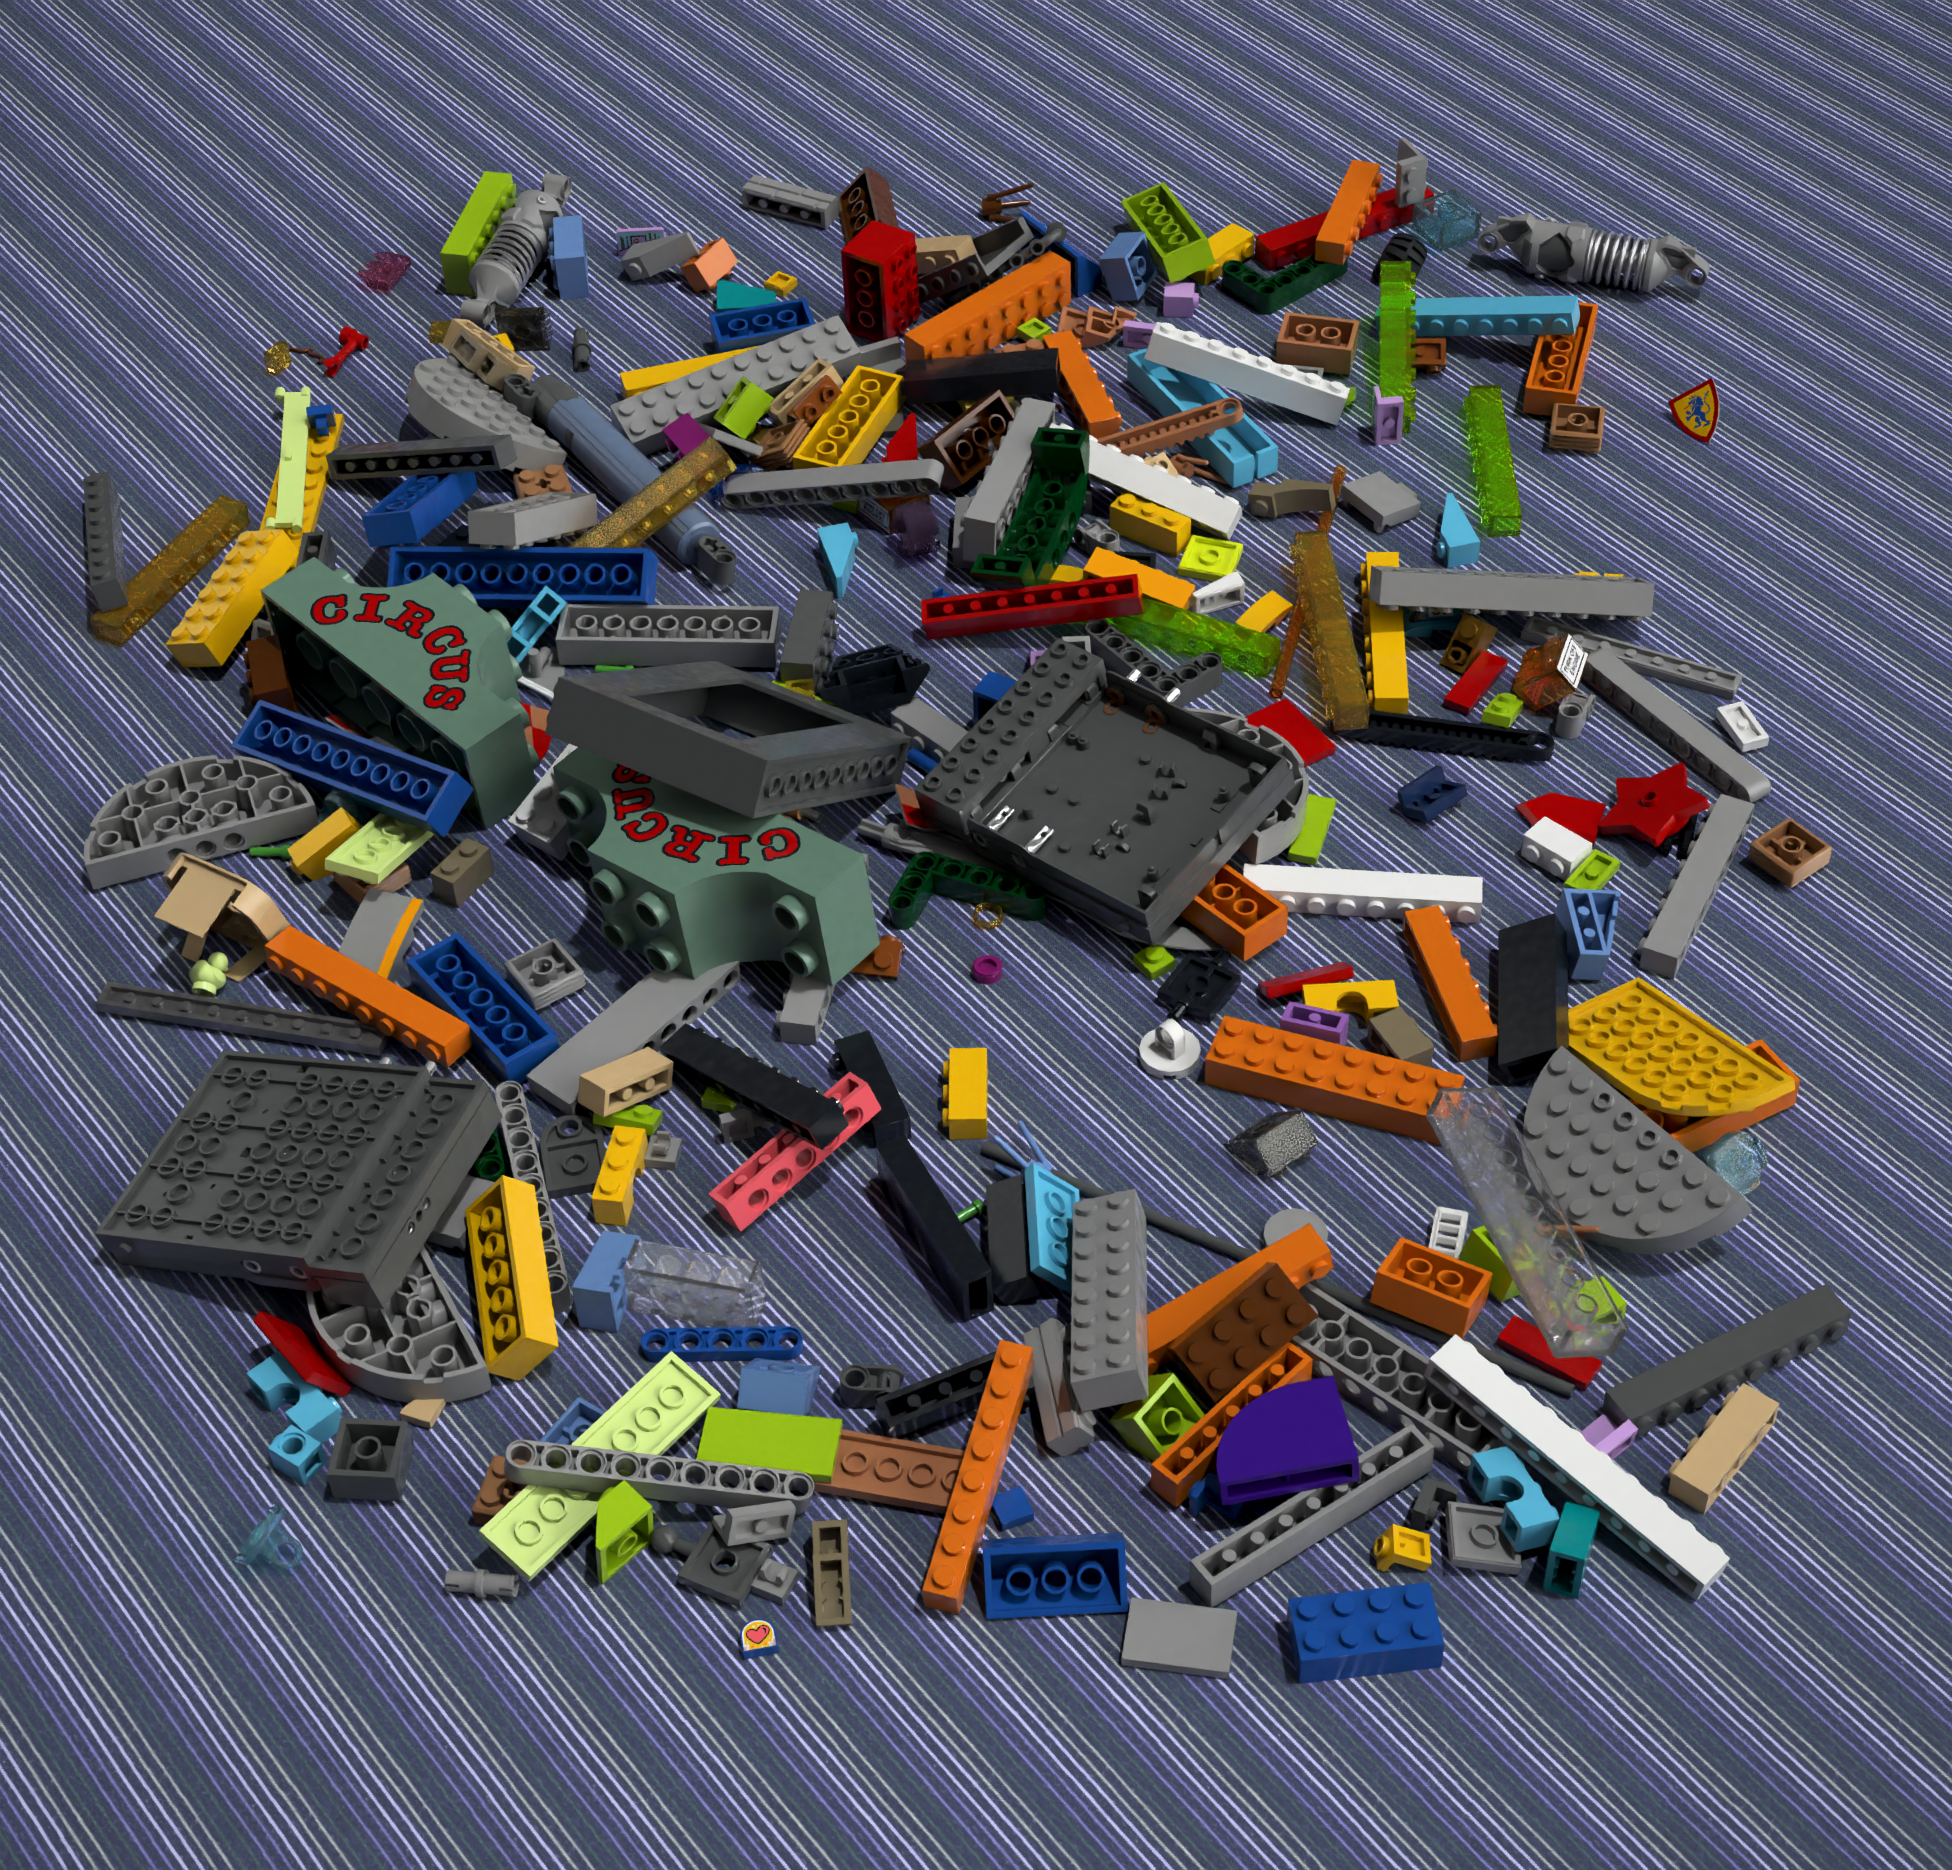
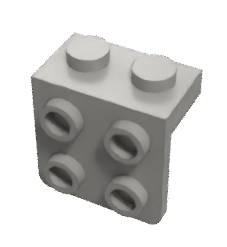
M1405 137L1398 140L1394 203L1399 208L1423 201L1427 188V158Z

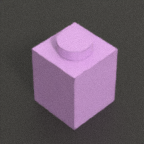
M1165 282L1163 317L1193 318L1194 308L1199 307V293H1195V283Z

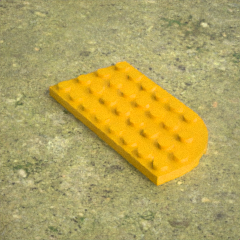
M1639 977L1568 1009L1569 1052L1601 1078L1634 1101L1644 1105L1647 1109L1695 1117L1751 1112L1756 1107L1795 1090L1794 1078Z

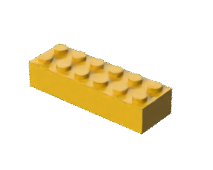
M857 365L840 390L843 393L824 411L792 456L793 470L862 464L905 401V396L901 395L900 382L904 381V376Z
M283 529L245 531L239 535L234 547L225 555V560L212 574L211 580L206 587L199 592L197 600L185 612V617L178 627L172 631L171 637L165 644L183 668L212 667L224 664L264 605L260 590L284 576L300 553Z
M502 1175L465 1210L485 1363L488 1373L520 1381L559 1346L535 1186Z

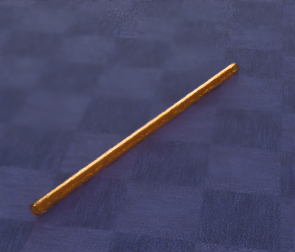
M1342 465L1334 468L1330 484H1333L1336 506L1332 512H1321L1269 694L1275 699L1283 696L1325 550L1342 485L1347 473V469Z

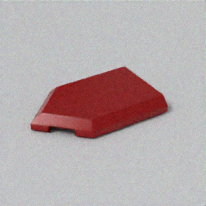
M1552 792L1515 805L1516 811L1521 816H1525L1531 823V828L1545 816L1591 842L1592 846L1595 845L1600 829L1598 824L1602 821L1607 804Z

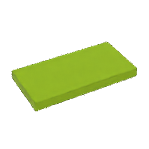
M708 1407L696 1460L800 1471L808 1474L813 1481L832 1483L843 1422L842 1419Z

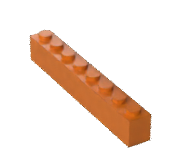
M290 925L264 945L267 957L266 962L273 972L288 977L296 985L304 986L319 998L327 999L339 1009L350 1012L362 1022L369 1023L380 1029L385 1035L396 1038L403 1042L406 1047L421 1052L433 1062H438L448 1068L472 1047L469 1024Z
M1308 1223L1147 1314L1148 1376L1170 1361H1175L1165 1348L1267 1262L1277 1263L1298 1290L1315 1279L1323 1278L1330 1270L1334 1269L1330 1249L1311 1224Z
M1005 1340L999 1341L922 1589L924 1604L927 1607L959 1615L1033 1372V1347Z

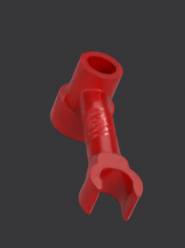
M345 326L339 335V343L344 347L334 357L327 358L324 361L323 365L328 367L324 374L334 377L341 367V363L356 348L361 350L367 348L369 344L368 336L358 333L354 328Z

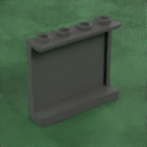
M1023 216L972 237L977 253L917 278L919 303H925L987 277L1034 238Z

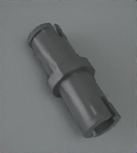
M579 327L573 331L574 344L572 345V354L575 356V368L585 372L590 369L589 355H591L592 349L589 343V332L585 328Z

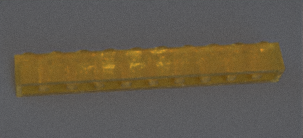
M1327 530L1294 532V543L1289 545L1290 559L1294 560V576L1299 577L1297 578L1298 594H1303L1301 595L1302 611H1307L1305 613L1306 629H1311L1309 630L1310 646H1315L1313 658L1314 664H1319L1317 675L1319 683H1323L1322 699L1323 701H1328L1326 703L1327 720H1332L1334 731L1368 728L1370 707Z

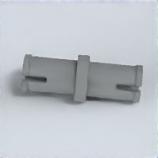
M449 1569L445 1577V1584H447L445 1590L446 1592L475 1593L476 1597L485 1598L487 1594L516 1597L519 1590V1582L515 1581L519 1580V1576L517 1574L489 1573L487 1569H479L477 1572Z

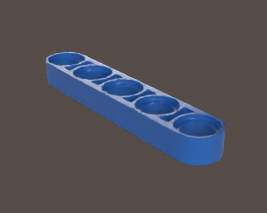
M791 1326L655 1328L645 1332L641 1338L643 1356L650 1362H660L671 1351L684 1362L752 1361L755 1358L792 1360L799 1357L804 1349L802 1333L799 1329ZM787 1338L797 1341V1344L791 1348H783L779 1345L782 1340ZM721 1339L731 1342L730 1346L725 1349H717L713 1345ZM752 1339L764 1341V1344L756 1349L749 1348L746 1345ZM656 1340L665 1343L663 1348L659 1350H651L647 1347L652 1341ZM686 1340L698 1342V1345L690 1350L680 1347Z

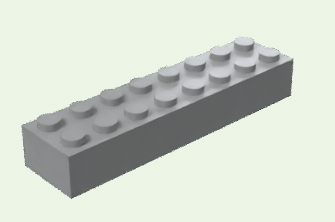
M1025 397L1021 407L1016 408L1014 421L1009 422L1006 436L1001 437L999 450L994 451L991 465L986 466L983 481L979 480L976 495L970 497L968 510L962 513L960 526L964 527V533L960 539V548L963 549V560L975 562L979 553L996 555L1036 469L1030 444L1038 427L1049 428L1051 423L1055 422V403Z
M566 604L561 612L556 635L559 664L665 666L715 660L731 667L776 668L782 633L780 609L778 606Z
M1136 1189L1118 1191L1113 1194L1087 1198L1073 1203L1070 1384L1082 1412L1148 1398L1146 1215Z

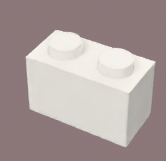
M1544 816L1523 835L1521 856L1549 871L1552 875L1566 881L1591 854L1592 843Z

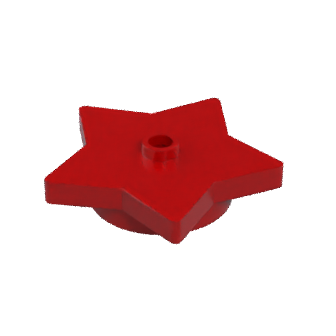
M1679 762L1652 777L1617 778L1618 802L1598 826L1602 835L1628 833L1634 839L1647 841L1654 847H1658L1666 837L1675 834L1683 828L1690 816L1708 809L1710 805L1705 796L1687 787V770L1684 762Z

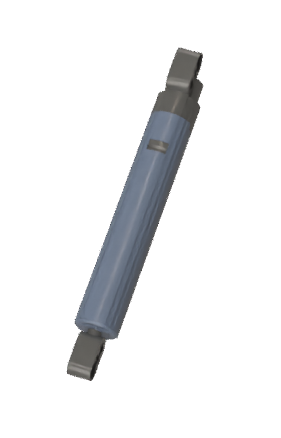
M509 374L504 377L503 399L515 405L517 411L530 419L537 418L682 563L697 565L716 584L729 585L733 583L736 555L720 540V530L716 524L572 386L567 383H561L552 375L540 376L532 383L519 374Z

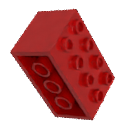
M872 220L841 250L846 328L850 334L879 342L898 337L901 333L905 332L906 328L914 320L918 319L920 306L918 299L919 286L917 281L918 266L916 263L917 245L915 244V233Z

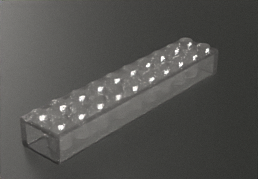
M1439 1088L1426 1117L1555 1358L1613 1356L1629 1328L1495 1088Z

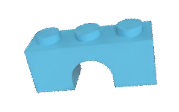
M546 585L511 627L513 635L506 641L509 653L516 659L518 664L567 604L564 599Z
M279 1351L246 1373L253 1394L271 1412L283 1404L297 1403L285 1412L289 1426H295L321 1444L337 1433L341 1420L340 1414L342 1413L338 1402L333 1397L327 1399L322 1394L323 1391L320 1387L305 1382Z
M1510 1446L1472 1454L1467 1480L1483 1503L1493 1500L1508 1502L1505 1503L1500 1529L1515 1551L1521 1552L1551 1544L1560 1520L1559 1514L1555 1507L1549 1504L1542 1494L1540 1485L1533 1481L1526 1471L1523 1461L1517 1458Z

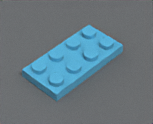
M1032 1163L1024 1169L1030 1271L1072 1295L1073 1203L1080 1201L1079 1189Z

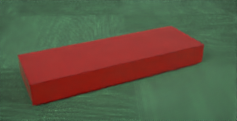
M1483 650L1444 697L1443 705L1469 715L1507 668L1508 660Z
M1339 962L1259 982V993L1269 999L1301 992L1303 985L1336 983L1352 979L1354 972L1351 965Z
M1515 1315L1497 1337V1345L1576 1385V1387L1584 1391L1602 1368L1601 1360Z

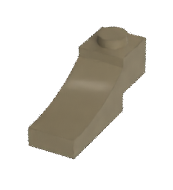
M463 329L460 330L448 349L463 365L475 372L485 383L500 391L503 389L504 377L512 374L514 371L505 360L498 357Z
M1283 479L1280 485L1255 482L1248 493L1252 516L1276 518L1277 515L1300 511L1332 512L1336 506L1333 484L1293 479Z
M847 1519L812 1521L816 1627L852 1626Z

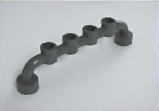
M1059 221L1051 222L1047 227L1046 236L1041 239L1032 240L1028 247L1013 254L987 277L942 295L944 303L952 307L969 294H975L980 291L982 286L990 281L996 282L1001 279L1003 273L1011 268H1020L1024 260L1032 255H1041L1045 247L1053 242H1060L1066 237V227Z

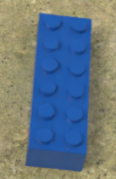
M474 472L410 476L362 516L369 546H380L381 549H389L391 546H396V544H404L405 546L419 544L424 536L431 534L430 531L433 528L440 526L441 521L450 517L454 510L459 509L461 504L471 499L470 496L478 490Z
M458 932L407 960L412 986L427 1002L469 1024L472 1040L471 1048L503 1082L515 1081L520 1084L525 1081L528 1073L559 1048L557 1034Z

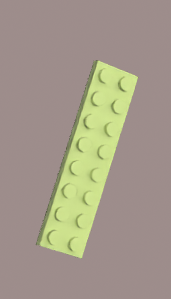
M671 1351L571 1445L662 1455L707 1412L708 1407H713L720 1400L721 1394ZM553 1462L549 1465L551 1468L554 1469L563 1467L561 1464L556 1462ZM591 1466L582 1468L583 1470L589 1473L597 1471L594 1467ZM625 1470L617 1472L619 1475L624 1477L632 1475L630 1472ZM527 1485L479 1530V1537L530 1582L597 1518L598 1501L603 1493Z

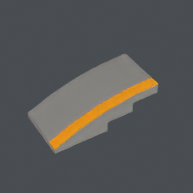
M369 888L347 930L339 953L395 983L404 967L403 956L415 937L413 928L425 909L424 900Z

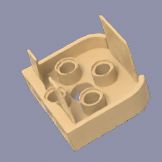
M179 853L161 878L170 894L154 917L188 932L181 954L183 958L194 963L200 960L209 930L252 948L251 951L230 967L228 971L224 972L227 978L238 983L243 981L267 960L264 945L290 925L274 901L259 887L234 873L193 855Z

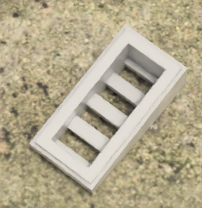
M1239 573L1228 574L1194 592L1192 597L1193 616L1196 617L1243 604L1245 582Z
M1437 1207L1428 1248L1460 1260L1458 1256L1463 1249L1468 1224V1212ZM1439 1233L1448 1234V1235H1453V1236H1457V1237H1451V1236H1446V1235H1440ZM1439 1245V1246H1444V1247H1449V1248H1455V1250H1453V1249H1447V1248H1442V1247H1436V1246Z

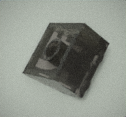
M545 307L495 308L498 334L506 333L515 351L550 350L553 331L550 313Z
M1297 1110L1269 1113L1223 1145L1231 1155L1255 1176L1269 1175L1270 1178H1274L1287 1170L1286 1165L1292 1161L1298 1162L1311 1154L1309 1150L1319 1144L1303 1111Z

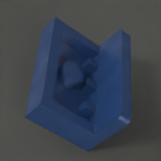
M1437 765L1397 791L1403 815L1421 820L1422 822L1436 819L1438 814L1447 808L1456 806L1458 801L1468 795L1466 785L1446 781L1442 767Z

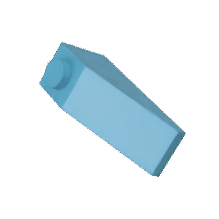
M1447 493L1440 531V542L1436 544L1438 557L1444 560L1448 568L1476 563L1479 559L1480 540L1453 493Z
M848 522L817 528L819 551L838 598L844 597L856 560L855 548L859 547L856 532H851Z

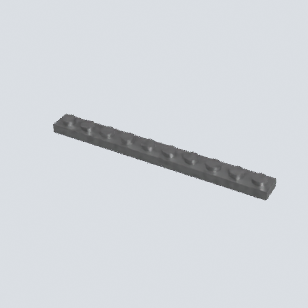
M108 981L96 1001L97 1009L101 1012L381 1056L390 1037L373 1025L357 1020Z

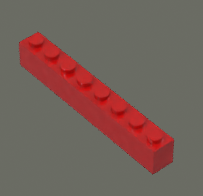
M1395 188L1377 194L1375 202H1372L1370 214L1366 215L1364 227L1359 231L1358 240L1433 214L1434 193L1426 188L1423 201L1400 208L1394 203ZM1329 211L1256 236L1255 257L1271 271L1300 261L1315 253L1316 238Z
M1138 574L921 600L922 626L928 640L1143 614L1142 589Z

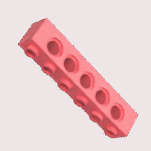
M849 1072L823 1094V1096L829 1099L834 1097L842 1104L845 1110L843 1115L849 1124L823 1150L783 1129L708 1193L723 1220L738 1231H743L765 1210L776 1203L788 1190L799 1183L811 1170L823 1162L842 1143L846 1142L858 1129L869 1122L882 1108L867 1082Z

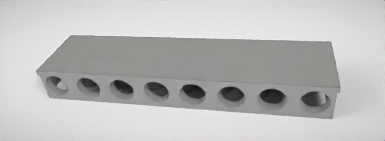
M740 961L710 969L695 980L676 968L669 974H662L655 969L652 970L526 1075L531 1094L533 1096L539 1095L567 1115H585L590 1109L583 1105L575 1111L578 1103L579 1076L581 1074L639 1051L645 1044L654 1051L659 1052L661 1050L659 1047L685 1023L688 1025L693 1023L741 982ZM729 974L732 978L724 985V981ZM712 989L710 998L703 1003L706 993ZM689 1009L691 1011L689 1016L682 1020L685 1011ZM670 1024L671 1027L668 1034L661 1038L664 1029Z
M1308 1283L1298 1290L1317 1313L1318 1317L1289 1342L1313 1358L1312 1373L1319 1378L1334 1376L1339 1391L1399 1430L1413 1424L1434 1446V1453L1466 1474L1469 1471L1472 1454L1506 1446L1502 1440L1424 1377L1429 1362L1427 1357L1312 1284Z

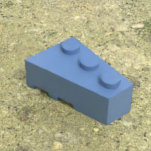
M1563 888L1554 913L1567 932V965L1571 979H1601L1610 957L1621 891Z
M602 1231L572 1286L574 1297L573 1312L577 1313L579 1327L618 1333L644 1257L641 1236Z

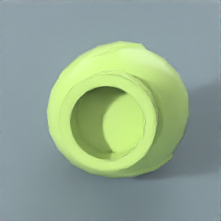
M212 953L207 961L199 960L190 969L189 977L193 983L191 991L194 994L213 998L216 995V991L225 985L226 976L223 972L228 971L229 968L227 967L228 958L224 953Z

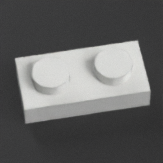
M1743 701L1717 708L1716 717L1741 752L1768 746L1769 736Z

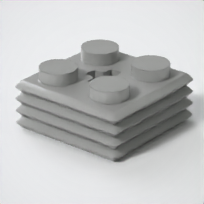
M556 938L546 941L504 963L507 978L533 1010L545 1008L550 1003L566 995L573 994L576 990L586 985L584 982V971Z

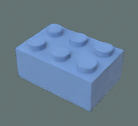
M582 215L553 217V227L549 228L551 270L554 273V290H559L560 300L589 297L588 260Z

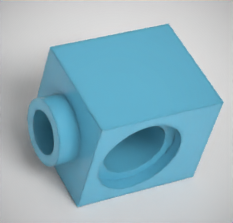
M290 1425L282 1434L277 1435L268 1447L274 1468L303 1486L327 1463L322 1444L293 1425Z

